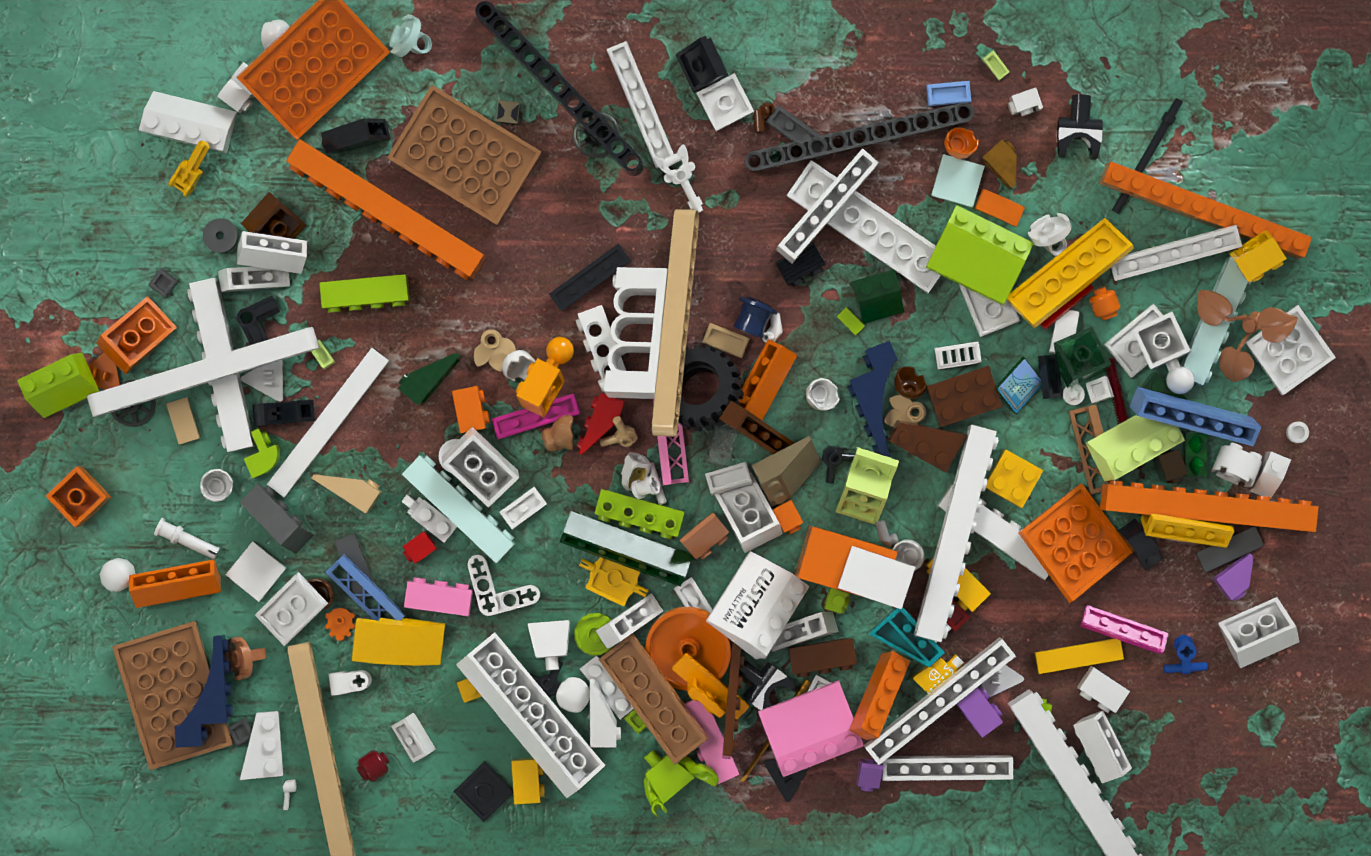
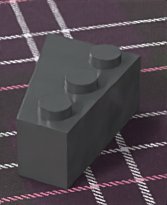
M257 483L240 503L282 547L297 554L314 535L303 525V521L297 515H293L289 511L290 508L282 500L278 501L274 497L276 493L269 486L263 487Z

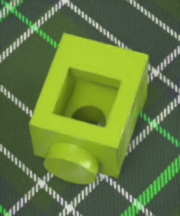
M829 587L823 608L844 614L849 604L850 593Z

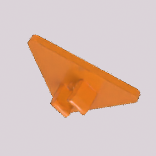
M103 352L89 365V369L97 387L106 390L120 386L117 365Z

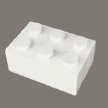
M473 427L442 456V464L487 507H490L519 479L518 470Z

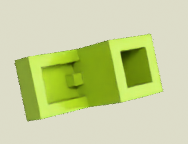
M256 429L251 432L259 452L244 458L252 479L271 472L277 466L280 459L279 445L270 447L271 439L267 431L263 432L262 429Z

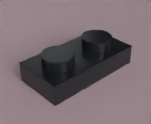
M1058 355L1038 356L1043 399L1063 397Z

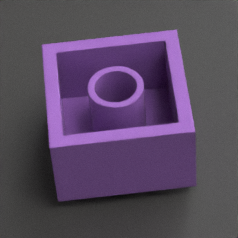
M978 686L956 705L975 731L983 738L1003 723L1000 718L1003 714L994 703L990 704L987 701L990 696L983 687Z

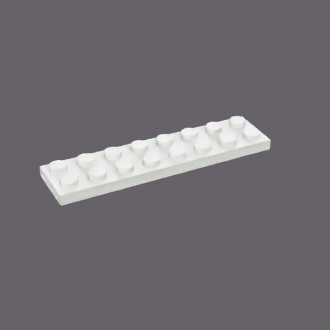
M811 160L787 194V197L808 211L837 177ZM857 191L852 194L827 223V225L895 270L927 294L941 276L925 268L935 245Z

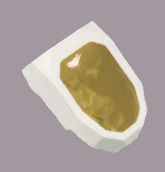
M629 452L626 456L621 474L622 485L627 491H632L631 484L633 481H642L648 476L651 463L645 456Z

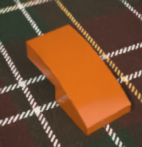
M982 189L974 209L1013 227H1017L1025 207L998 194Z

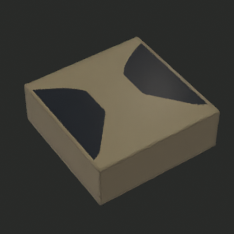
M498 100L496 122L518 124L520 102Z

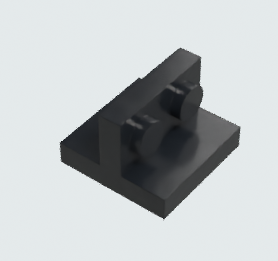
M701 37L675 54L693 93L729 76L711 38Z

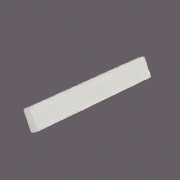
M370 349L268 482V486L281 496L286 497L389 363L388 359L375 349Z

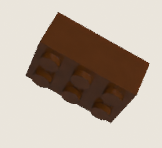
M989 366L926 386L938 427L1003 407L999 394L995 390L996 385Z

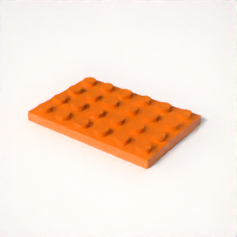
M317 0L236 78L298 140L380 63L390 51L343 0Z

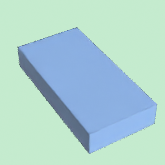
M970 81L926 85L928 107L971 103Z

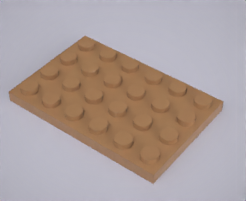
M431 85L387 159L498 226L541 156L542 151Z
M196 621L112 646L149 770L234 744L228 724L216 723L205 724V728L207 727L209 732V739L205 745L176 748L175 725L181 724L194 708L202 694L210 671V664Z

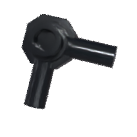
M828 446L823 450L822 461L828 466L826 483H834L836 467L841 465L843 461L852 462L855 453H844L839 446Z
M559 660V670H551L549 674L541 676V678L529 673L548 697L556 695L560 686L557 676L563 662Z

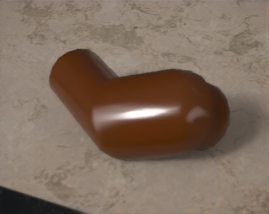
M763 103L753 113L755 133L765 132L764 121L774 113L775 108L773 104Z

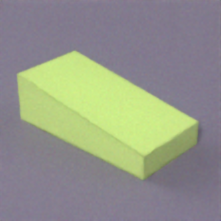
M991 51L982 58L983 62L998 80L1009 73V70L994 51Z
M318 340L319 348L311 352L321 367L326 370L335 361L322 342Z

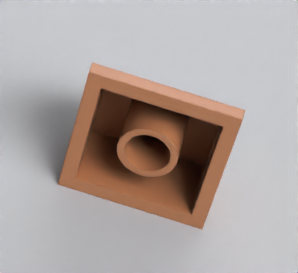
M712 512L680 538V541L695 559L700 557L703 560L712 552L710 548L713 545L717 544L720 546L728 539L727 534L729 531Z

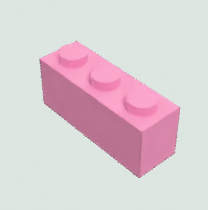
M413 577V581H407L404 607L469 616L473 589H468L469 585L456 583V587L447 586L448 582L435 580L434 584L426 583L424 578Z

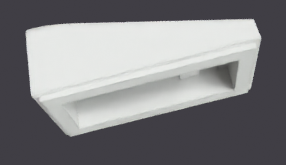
M979 342L934 348L937 369L982 363ZM970 347L973 350L974 360H970L968 350ZM960 349L964 350L965 361H961ZM951 350H955V363L952 362ZM943 351H946L948 364L943 362Z

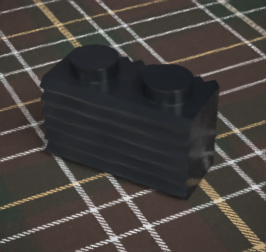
M814 242L810 243L793 263L785 257L775 262L786 285L792 284L793 287L804 282L803 277L809 274L813 277L823 272L822 267L826 265Z

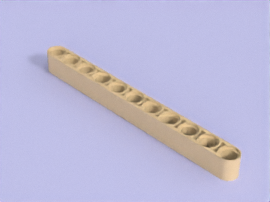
M676 209L674 212L652 419L653 436L676 437L678 431L699 226L698 210Z
M310 642L288 646V655L330 855L356 856L312 646Z

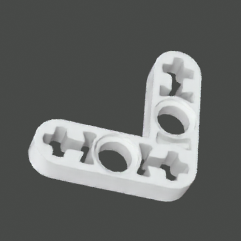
M474 555L469 559L468 569L479 609L484 615L499 614L534 604L539 600L540 590L535 585H526L496 594L486 558L482 555ZM475 558H478L479 561L484 563L481 566V572L486 571L487 575H482L475 579L474 574H478V570L476 567L473 568L472 564L475 562ZM480 579H486L489 582V589L487 591H480L478 589L477 583ZM529 588L533 592L536 591L537 595L533 597L534 600L530 601V598L527 597L522 599L523 604H519L520 598L516 591H521V595L526 594ZM492 592L493 596H488L490 603L495 604L492 612L483 608V605L486 604L485 597L480 599V595ZM507 594L515 596L516 603L513 606L505 605L504 597Z

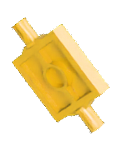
M601 557L595 563L582 558L581 562L585 564H579V567L590 571V579L585 587L586 589L623 607L633 592L645 598L646 594L639 590L646 593L649 590L637 584L640 572Z

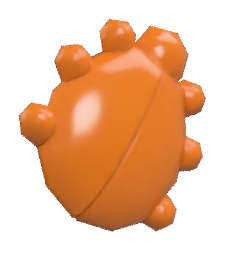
M336 608L330 613H326L325 618L328 619V623L325 625V628L331 630L329 635L331 637L335 636L338 641L344 640L345 636H351L349 630L355 627V624L352 623V618L355 617V614L350 613L344 608Z

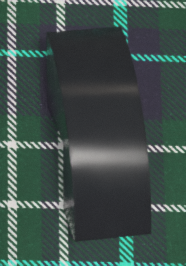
M313 400L252 405L254 426L315 421Z

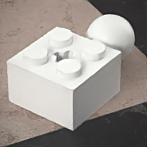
M1173 312L1133 329L1132 331L1150 369L1153 370L1166 364L1169 371L1166 377L1168 388L1176 394L1189 392L1194 385V375L1188 368L1182 367L1177 358L1190 353L1191 350ZM1162 335L1163 338H1168V340L1165 342L1166 345L1164 347H1162L1160 344L1156 345V342L1158 341V336Z

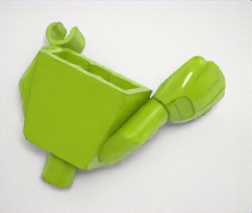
M654 749L644 756V759L651 766L645 772L646 777L643 780L645 795L656 817H658L657 810L660 808L665 813L667 812L663 804L695 777L711 786H716L719 782L717 773L710 766L696 764L690 757L686 756L674 765L667 754L660 758Z

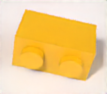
M534 758L512 759L514 804L540 803L541 797H545L544 784H540V775L544 774L543 769Z

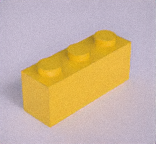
M934 556L925 564L929 568L926 571L928 574H930ZM966 568L963 575H959L957 584H960L957 595L959 600L956 603L964 611L969 609L973 612L991 593Z

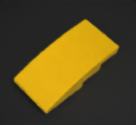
M357 618L352 661L387 665H440L445 623L402 618L401 621L380 618L379 621Z

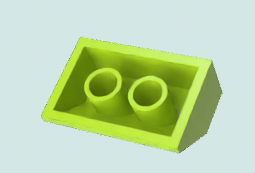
M83 353L68 355L17 380L25 400L43 418L86 399L90 394L100 392Z

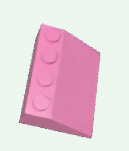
M839 681L758 711L783 777L864 746L861 737L849 731L854 718Z

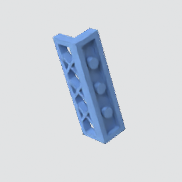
M345 554L325 572L374 620L379 621L381 611H388L395 618L394 620H401L405 616V613ZM338 565H341L347 571V578H338L332 571ZM350 581H357L363 587V594H354L350 590ZM357 596H363V602ZM365 596H372L378 602V608L367 607L365 605Z

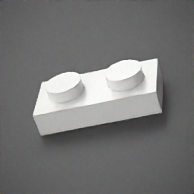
M533 487L501 510L500 514L511 529H514L547 505L538 490Z

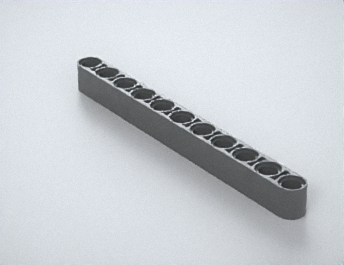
M959 103L752 151L745 157L744 166L750 172H758L961 125L973 118L974 109L968 103ZM959 108L967 109V119L959 117ZM938 113H945L947 115V123L942 124L937 120ZM922 117L926 120V128L921 129L917 126V118ZM902 122L905 124V133H898L896 131V123ZM881 127L884 129V138H877L875 136V128ZM855 132H861L864 135L862 143L854 141L853 135ZM840 137L843 140V147H834L832 144L833 138ZM813 142H820L823 146L822 152L815 153L812 151L811 144ZM797 146L801 149L802 154L799 158H795L790 154L792 147ZM773 151L778 152L781 156L780 161L777 163L772 162L769 158V154ZM751 156L759 158L760 165L753 168L749 165L748 159Z

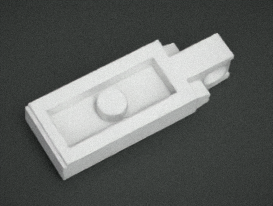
M408 494L403 498L402 502L410 508L407 513L442 542L445 543L457 528L448 517L425 499L423 500L419 497L417 500H414Z

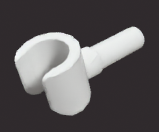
M287 780L283 785L285 796L283 810H288L290 792H296L297 790L296 780Z

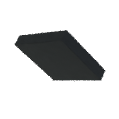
M484 761L453 792L484 822L513 794V789Z

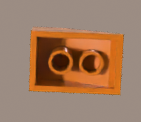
M147 296L102 333L96 344L127 374L174 332L177 327Z

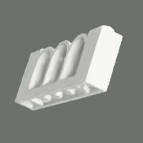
M617 267L616 275L613 276V287L617 290L614 297V307L620 316L616 317L612 322L610 329L611 336L617 345L613 346L609 351L607 361L611 371L606 370L601 384L602 390H604L609 398L655 399L668 276L667 268ZM634 295L656 296L654 313H627L623 311V305L627 298ZM629 324H653L651 342L621 341L620 333ZM625 353H650L648 372L618 370V359Z

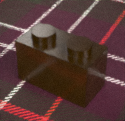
M1179 449L1166 451L1152 459L1159 480L1166 481L1167 484L1182 481V476L1188 474Z

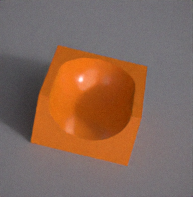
M808 525L794 575L803 580L845 591L838 588L851 546L893 560L896 559L898 551Z

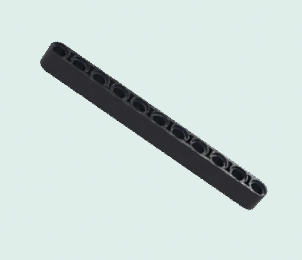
M480 2L476 6L475 13L481 24L630 176L641 174L644 166L639 154L490 2ZM491 10V14L488 17H482V12ZM502 24L506 26L504 31L496 32L497 26ZM513 40L521 41L517 47L510 46ZM530 54L535 55V59L532 62L525 61L526 56ZM547 69L550 71L547 77L539 76L542 70ZM557 85H564L563 91L559 93L554 91ZM571 100H579L578 106L574 108L568 106ZM586 115L594 116L593 121L590 123L583 121ZM601 130L609 131L608 136L605 138L598 137V133ZM616 145L624 146L623 151L620 153H614L613 148ZM631 160L639 162L638 166L633 169L627 167Z

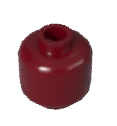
M371 750L358 760V767L356 769L365 782L368 780L376 782L388 773L387 764L389 760L383 752L379 754L377 751Z

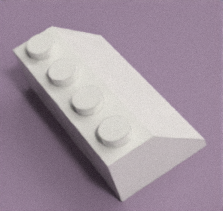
M153 91L144 108L139 130L145 134L194 146L200 140L209 143L210 150L227 154L237 112Z

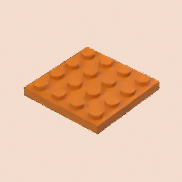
M1082 483L1074 487L1018 532L1069 603L1073 602L1133 553Z

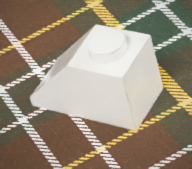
M1265 452L1261 467L1250 492L1270 497L1271 499L1283 481L1291 459L1274 452Z

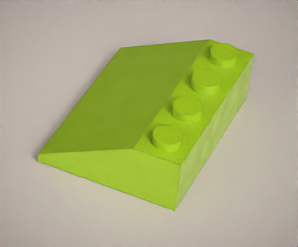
M956 205L925 268L1004 305L1034 243Z

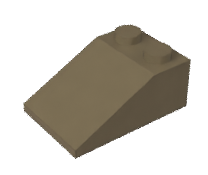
M810 436L751 466L773 507L791 498L819 466L821 460Z

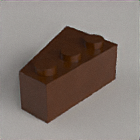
M897 420L886 439L946 473L967 435L963 432Z

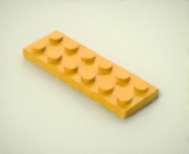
M1104 218L1012 291L1006 300L1033 328H1036L1131 252L1134 246Z

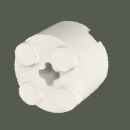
M1230 443V446H1221L1211 471H1217L1216 475L1230 483L1238 485L1239 482H1244V487H1252L1262 464V456L1255 452L1248 453L1243 451V447L1236 443Z

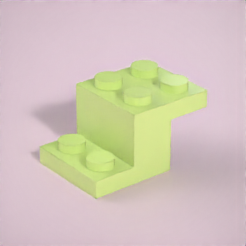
M857 448L847 473L836 513L875 525L887 501L899 460Z

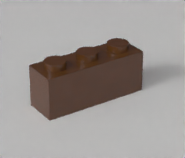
M852 637L788 647L792 674H797V677L810 676L812 671H818L819 674L830 673L831 668L839 667L840 670L853 669L852 665L857 664Z

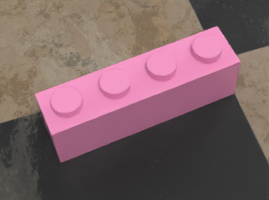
M691 699L684 702L709 737L696 750L700 761H705L706 765L710 766L717 773L719 778L718 784L739 775L732 756L731 759H722L724 738L714 715L708 713L704 705L699 701L696 702Z

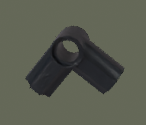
M273 295L241 309L237 314V321L250 345L269 340L260 322L281 312ZM247 311L253 315V320L249 324L243 323L241 319L242 314Z

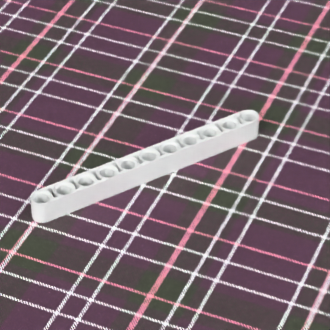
M309 327L87 396L92 416L97 417L318 349L319 345L314 328Z

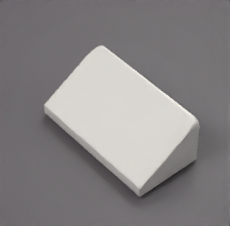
M414 713L391 726L413 763L435 750V746Z

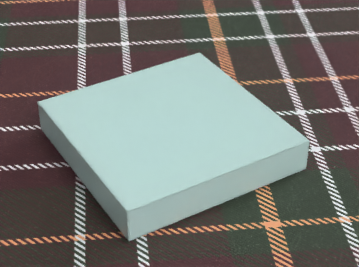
M943 154L931 196L973 208L985 166Z

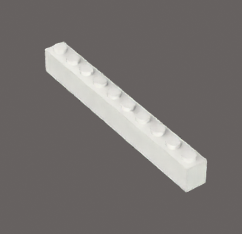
M975 425L968 426L967 437L963 445L916 623L915 636L937 642H942V638L946 639L949 626H946L948 617L951 618L954 611V605H951L953 596L957 597L960 584H957L959 575L962 576L965 569L963 558L964 554L968 555L971 542H968L970 533L973 534L976 527L974 516L975 512L979 513L982 500H979L981 491L984 492L986 489L987 479L984 478L986 470L990 471L993 458H990L992 449L995 450L997 447L998 437H995L997 431Z
M1027 690L1007 703L1105 856H1142L1141 853L1137 855L1133 849L1136 845L1130 836L1126 837L1122 832L1125 828L1118 818L1114 819L1111 815L1113 809L1108 801H1102L1099 794L1102 792L1095 782L1091 784L1088 776L1090 773L1084 764L1079 765L1076 758L1079 756L1072 746L1068 748L1064 742L1067 737L1060 728L1056 729L1053 725L1055 719L1050 711L1047 710L1045 712L1041 704L1044 702L1037 692L1033 694L1031 690Z

